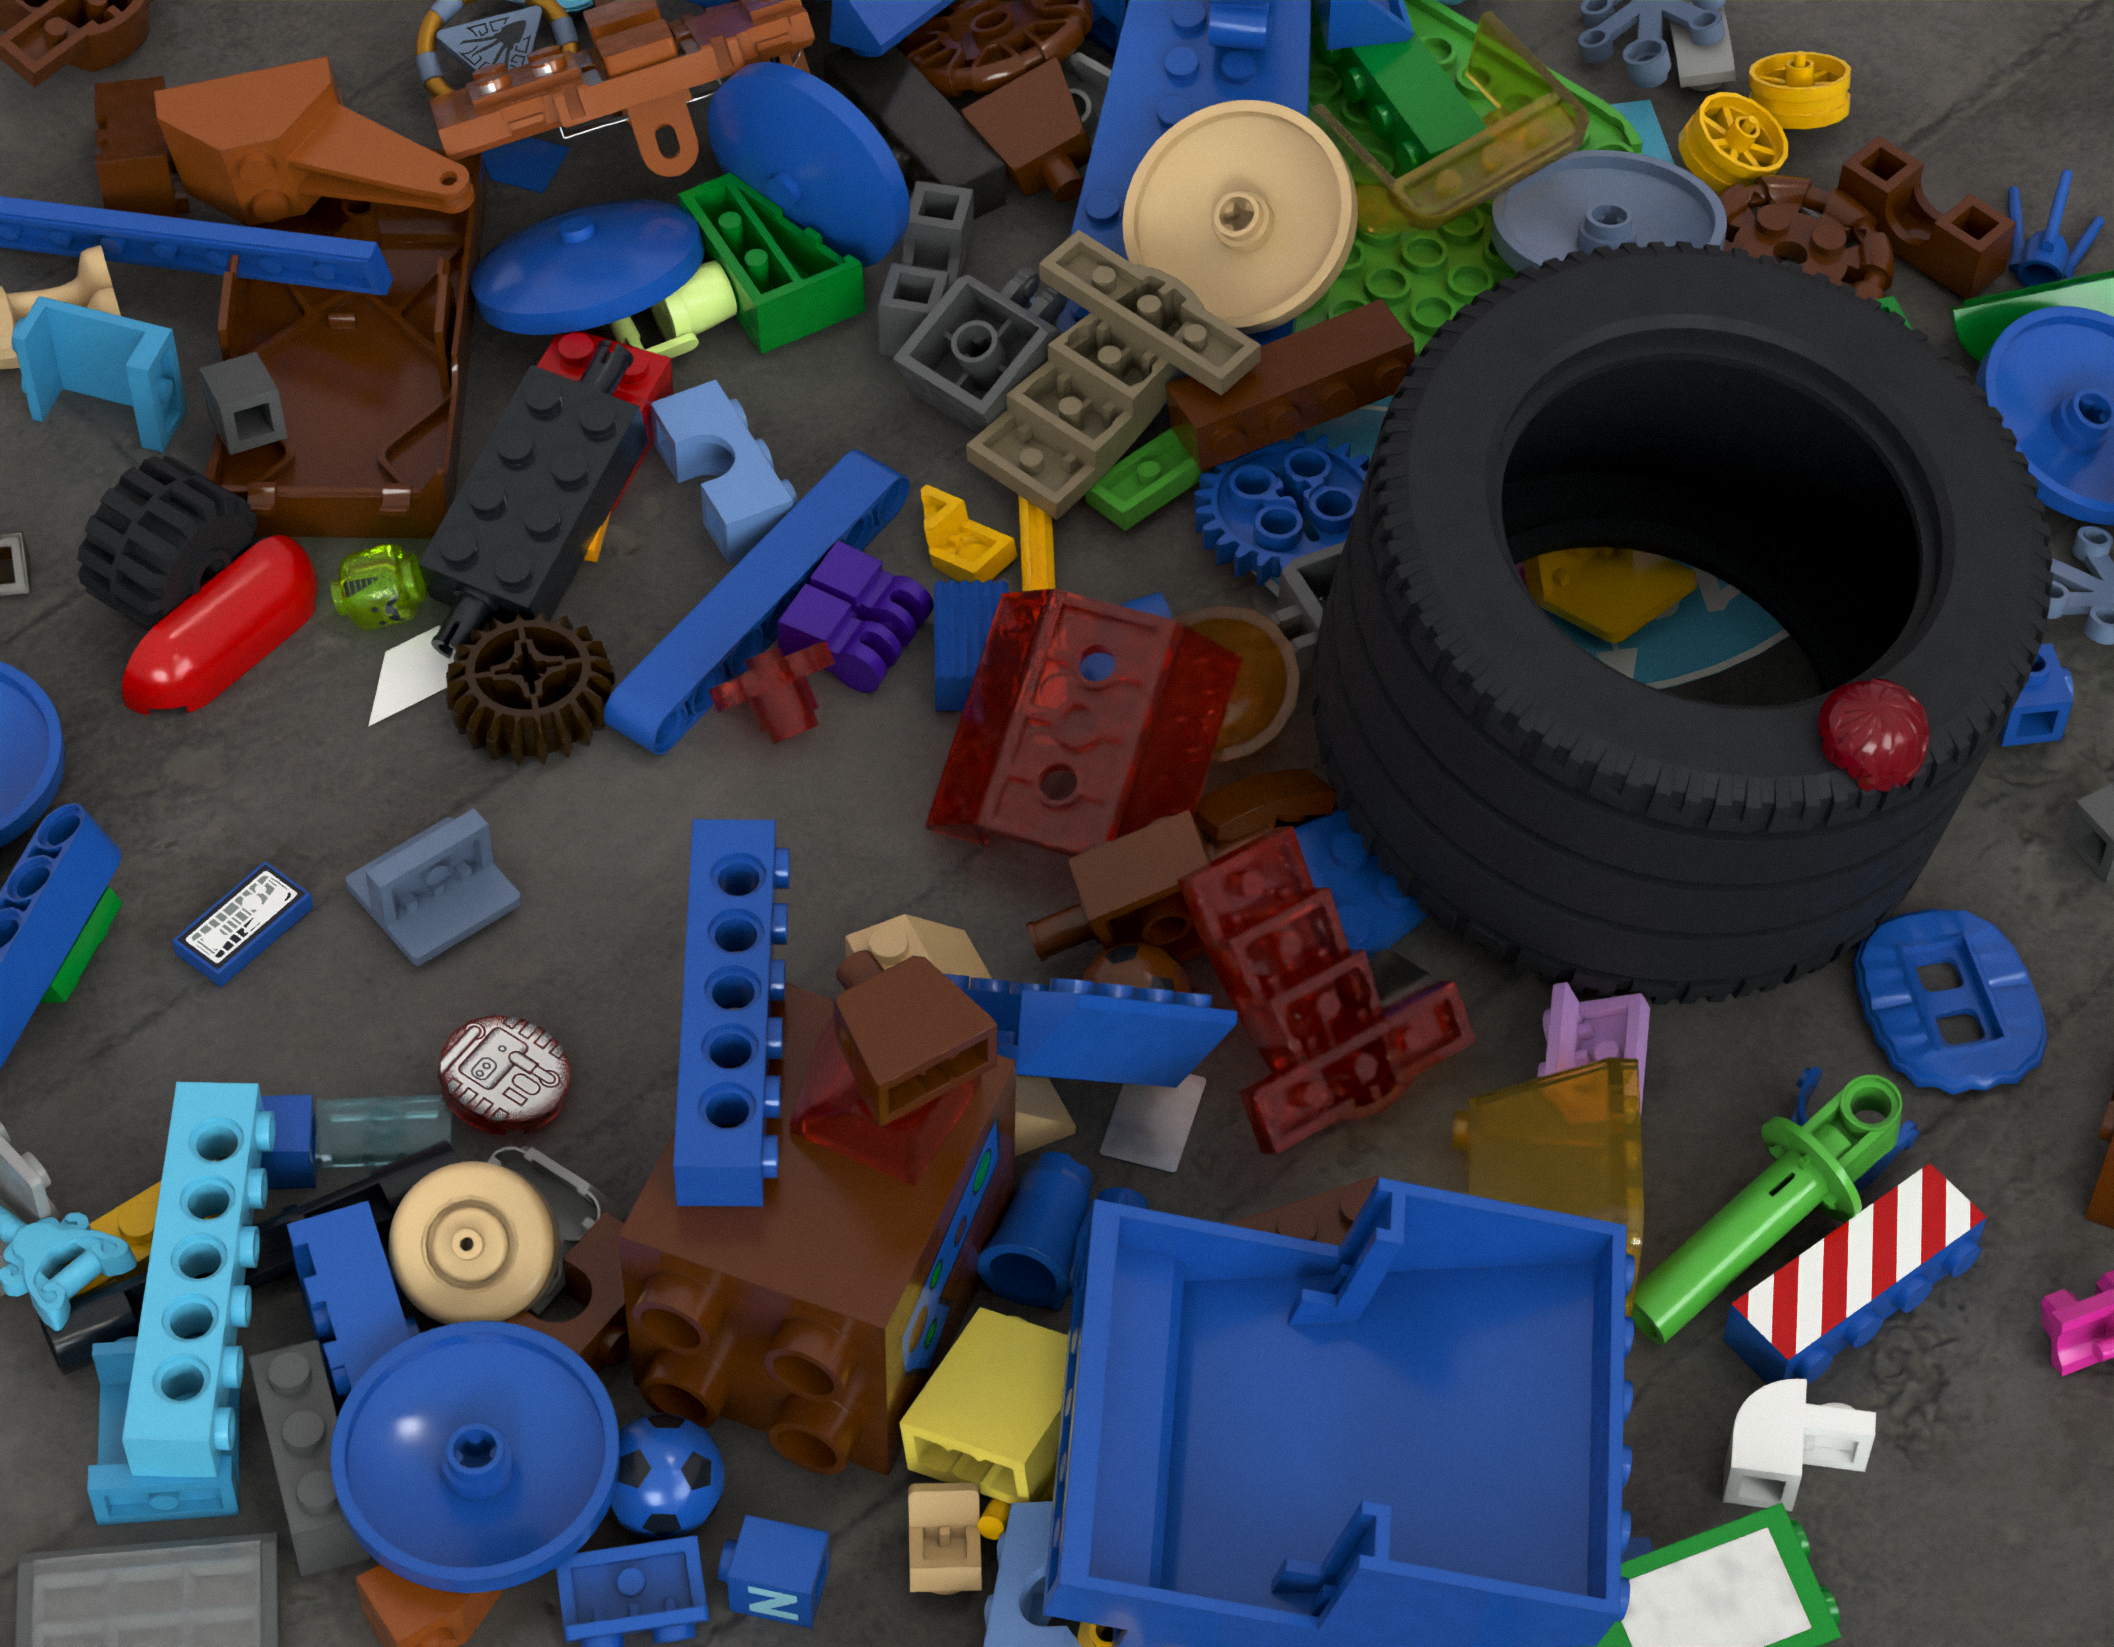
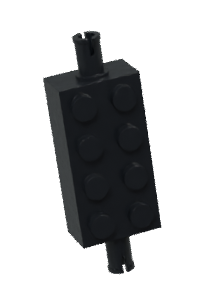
M610 340L599 341L596 351L579 381L567 379L534 365H530L418 563L430 598L452 606L439 632L431 641L433 648L443 656L450 659L453 650L456 651V645H470L472 629L482 631L487 621L491 622L493 617L503 624H507L513 621L517 611L525 620H535L543 610L550 622L587 555V549L600 526L604 524L648 444L640 406L613 396L627 369L634 362L632 354L622 345L616 343L613 352L610 353L609 350L612 342Z

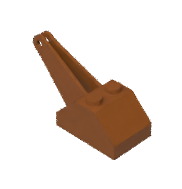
M328 56L154 91L157 120L185 192L248 226L306 214L322 196L418 207L449 214L466 210L475 199V192L469 172L462 164L448 159L346 108Z

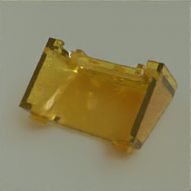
M1606 1057L1469 1097L1467 1111L1454 1110L1452 1127V1150L1464 1151V1164L1468 1165V1195L1627 1225L1626 1253L1632 1254L1635 1258V1273L1630 1292L1625 1297V1316L1632 1317L1644 1224L1638 1059Z

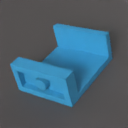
M42 296L37 298L26 318L22 317L17 321L12 334V349L18 356L22 374L21 388L26 393L32 420L43 422L61 391L65 389L132 406L135 412L141 447L162 453L165 452L188 412L173 330L171 328Z
M193 1333L188 1335L184 1339H195L204 1335L205 1333ZM137 1336L123 1337L115 1342L93 1343L92 1357L100 1382L97 1465H88L87 1491L97 1525L240 1515L242 1384L240 1388H230L227 1407L234 1408L235 1438L232 1450H221L218 1478L132 1476L122 1436ZM197 1393L183 1394L175 1400H188L196 1396Z

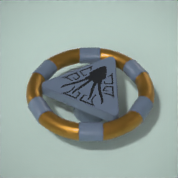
M437 0L428 9L420 24L415 43V62L423 86L426 87L429 94L434 98L455 91L445 81L436 54V44L441 46L471 73L497 63H505L507 70L529 63L527 55L534 51L543 16L551 25L556 43L560 45L562 52L570 50L574 54L581 50L572 18L569 17L565 9L556 0H504L528 5L529 7L442 29V27L464 6L479 0Z

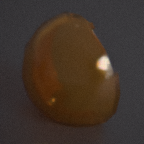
M1215 605L1190 613H1185L1184 611L1158 630L1142 656L1137 689L1139 697L1145 705L1182 741L1205 759L1213 763L1223 764L1252 757L1278 738L1295 710L1300 672L1292 644L1274 621L1247 606L1245 609Z

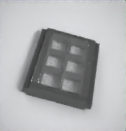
M278 1532L19 1554L15 1647H281Z

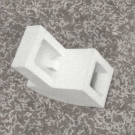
M1786 1379L1763 1386L1746 1399L1737 1413L1725 1459L1722 1502L1769 1508L1783 1503L1786 1511H1793L1802 1478L1803 1464L1865 1472L1875 1438L1876 1412L1855 1410L1853 1407L1843 1403L1807 1404V1379Z

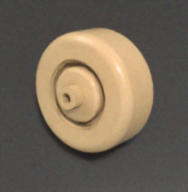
M468 1161L450 1164L429 1173L406 1193L391 1223L388 1249L391 1269L399 1288L411 1304L429 1318L446 1325L468 1321L506 1322L507 1319L515 1316L522 1310L528 1311L549 1287L558 1264L560 1238L557 1221L551 1206L532 1182L521 1174L500 1165Z

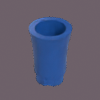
M1055 1151L1043 1152L1040 1159L1030 1163L1027 1172L1019 1180L1012 1201L996 1232L979 1255L978 1273L992 1291L1009 1301L1031 1307L1052 1306L1061 1302L1066 1297L1069 1290L1072 1261L1077 1244V1233L1090 1205L1089 1194L1093 1186V1176L1087 1166L1077 1163L1068 1154Z

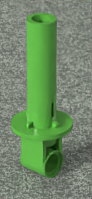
M1863 1075L1850 1081L1842 1091L1803 1126H1799L1793 1121L1779 1116L1768 1120L1762 1126L1761 1134L1764 1145L1774 1162L1631 1289L1625 1297V1313L1633 1318L1634 1325L1652 1342L1664 1345L1815 1207L1827 1216L1840 1222H1847L1860 1213L1862 1210L1861 1199L1853 1183L1885 1154L1890 1152L1899 1138L1902 1098L1898 1088L1884 1077ZM1863 1110H1873L1882 1114L1886 1119L1879 1123L1868 1124L1858 1120L1854 1115Z

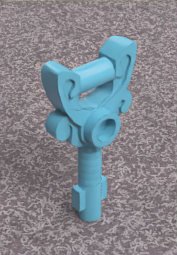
M0 1205V1239L8 1244L3 1255L6 1267L0 1270L2 1289L8 1296L16 1297L29 1292L33 1307L43 1322L55 1331L62 1330L69 1320L71 1311L69 1300L101 1273L107 1277L122 1275L137 1266L135 1256L127 1242L119 1237L91 1230L88 1217L80 1212L67 1214L61 1222L54 1217H48L27 1224ZM72 1261L69 1265L65 1267V1263Z

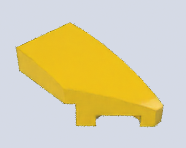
M927 484L920 489L924 507V531L933 567L958 582L967 580L972 583L978 579L985 583L989 579L993 580L1018 557L1014 538L969 519L964 500Z

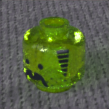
M392 543L346 555L340 563L339 579L331 581V595L337 612L341 616L349 614L356 626L366 631L412 620L419 611L420 602L427 599V588L418 566L419 559L413 553L406 554L400 546Z

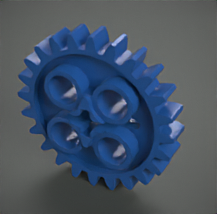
M1302 431L1295 435L1293 441L1285 442L1284 439L1231 461L1212 467L1211 473H1201L1200 490L1195 491L1196 533H1202L1203 549H1216L1215 563L1218 566L1234 561V576L1237 578L1252 570L1257 572V586L1264 585L1271 576L1278 577L1280 584L1281 571L1293 559L1346 541L1369 468V456L1363 454L1350 459L1351 444L1348 442L1339 445L1334 450L1328 448V435L1326 434L1320 436L1314 444L1307 443L1305 433Z

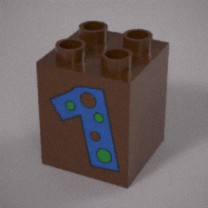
M786 984L785 1002H772L771 1017H783V1059H769V1075L781 1076L780 1118H767L766 1135H778L779 1168L778 1178H764L763 1207L677 1206L673 1169L674 1130L618 1235L634 1386L639 1387L645 1402L657 1413H670L686 1417L703 1428L711 1427L715 1424L718 1416L766 1432L773 1447L784 1458L806 1470L820 1474H838L850 1462L889 1476L903 1447L899 1422L947 1355L982 1282L978 1273L979 1255L996 1232L1014 1196L1016 1061L997 1054L996 1067L879 1127L837 1044L834 1033V1000ZM727 1066L724 1068H737L740 1066ZM729 1124V1125H723V1126H720V1127H721V1128H733V1127H736V1126H738V1125Z

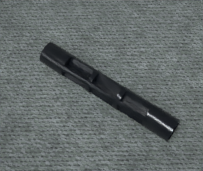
M442 1140L371 1170L370 1177L299 1207L295 1203L282 1208V1214L254 1225L258 1226L260 1233L259 1261L257 1268H246L244 1285H249L252 1290L296 1271L287 1228L289 1223L368 1201L378 1234L381 1235L390 1231L394 1214L400 1202L419 1180L441 1167L460 1162L447 1140ZM148 1271L119 1283L116 1279H113L73 1296L69 1300L71 1305L69 1320L60 1331H55L45 1324L37 1313L45 1339L63 1375L94 1363L92 1357L93 1343L115 1342L120 1338L129 1336L138 1337ZM203 1273L194 1278H206L213 1273Z

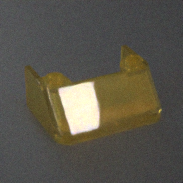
M1489 10L1480 15L1465 74L1497 107V109L1491 111L1483 118L1482 122L1487 127L1485 130L1395 180L1322 103L1312 108L1310 120L1319 126L1332 140L1350 169L1357 194V228L1369 234L1385 235L1432 230L1442 227L1575 151L1582 145L1589 125L1587 109Z

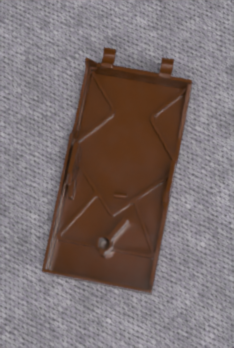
M430 149L448 158L444 149ZM482 152L455 161L462 164L468 170L475 192V199L471 206L459 213L449 214L418 207L322 196L306 214L248 226L377 242L394 278L387 295H374L239 278V255H232L229 258L227 269L223 276L217 327L222 359L226 361L257 351L278 388L288 437L230 455L219 434L216 433L205 477L251 505L250 511L256 514L258 522L253 535L257 537L285 535L289 537L432 539L451 507L456 493L475 310L471 277L477 264L480 262L487 194Z

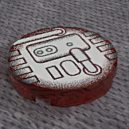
M491 1015L470 1020L451 1033L440 1054L437 1079L439 1077V1082L442 1086L441 1095L446 1106L464 1123L489 1134L506 1135L507 1129L519 1130L523 1128V1134L541 1129L558 1116L571 1086V1064L562 1045L544 1028L519 1017Z

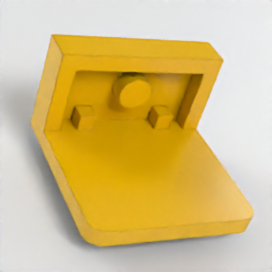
M1608 547L1574 548L1538 555L1523 562L1527 590L1538 606L1609 643H1618L1625 640L1697 587L1696 573L1693 570L1667 557L1631 549Z

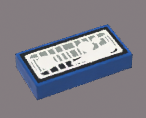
M264 861L172 940L174 952L221 988L313 908L311 894Z

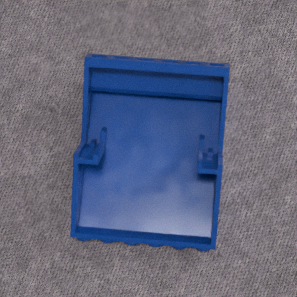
M1380 1177L1340 1246L1093 1199L1077 1233L1042 1615L1113 1627L1112 1647L1597 1646L1615 1621L1621 1622L1624 1619L1630 1599L1629 1579L1621 1576V1554L1626 1550L1631 1532L1630 1512L1622 1509V1488L1625 1487L1629 1479L1632 1466L1631 1446L1623 1444V1423L1626 1422L1633 1401V1384L1630 1380L1624 1379V1359L1627 1358L1634 1337L1633 1318L1625 1316V1297L1630 1292L1635 1273V1258L1632 1254L1626 1253L1627 1225Z

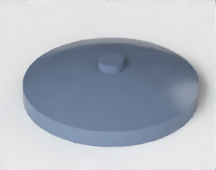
M1583 150L1542 158L1510 175L1499 187L1492 204L1491 237L1493 244L1501 258L1517 273L1519 270L1530 266L1538 270L1544 261L1555 257L1563 261L1569 252L1582 250L1588 255L1596 247L1609 245L1612 250L1619 248L1621 243L1636 242L1638 247H1647L1649 242L1663 241L1666 246H1674L1676 241L1691 242L1693 248L1703 249L1705 244L1720 245L1721 251L1724 250L1727 216L1724 206L1716 193L1705 182L1687 170L1664 160L1637 153L1614 150Z

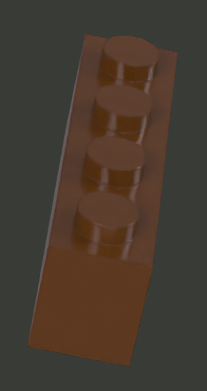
M1381 298L1261 346V361L1222 396L1190 375L1166 384L1171 428L1189 455L1197 463L1200 471H1205L1363 406L1395 395L1403 375L1415 359L1414 341Z

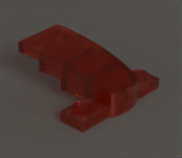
M1293 826L1277 827L1177 879L1211 963L1235 1011H1238L1237 1014L1250 1038L1272 1074L1239 1092L1262 1154H1278L1331 1123L1364 1119L1384 1111L1402 1097L1415 1081L1414 1077L1476 1042L1455 981H1438L1388 1010L1382 1011L1365 949H1349L1330 887L1314 888Z

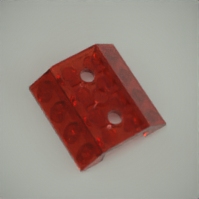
M1055 588L1002 593L925 824L926 829L987 846L991 834L1074 857L1086 852L1095 844L1113 841L1145 828L1151 822L1161 817L1174 816L1190 810L1194 818L1241 670L1243 658L1182 623L1165 617ZM1095 653L1107 654L1116 662L1113 673L1101 681H1090L1080 673L1083 661ZM1055 771H1067L1077 778L1075 791L1067 798L1061 800L1050 799L1042 792L1043 781L1049 774Z

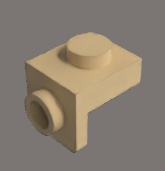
M974 1482L916 1483L910 1485L908 1488L910 1592H932L939 1595H951L960 1591H982L980 1531L977 1528L980 1519L979 1485Z

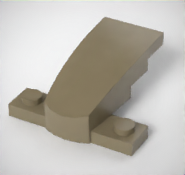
M1077 230L1039 263V278L1042 282L1091 313L1047 344L1048 361L1006 394L1007 410L966 444L967 461L1056 520L1067 512L1108 472L1151 423L1167 402L1166 384L1181 379L1188 374L1222 396L1261 361V344L1205 310L1204 305L1196 294L1178 278L1159 269L1140 264L1135 266L1080 230Z

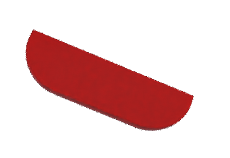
M275 535L259 541L202 586L196 595L192 594L153 626L140 641L127 664L122 681L124 706L143 715H150V709H173L186 706L187 713L196 711L214 700L299 630L315 612V599L318 592V577L314 564L301 545L285 535Z

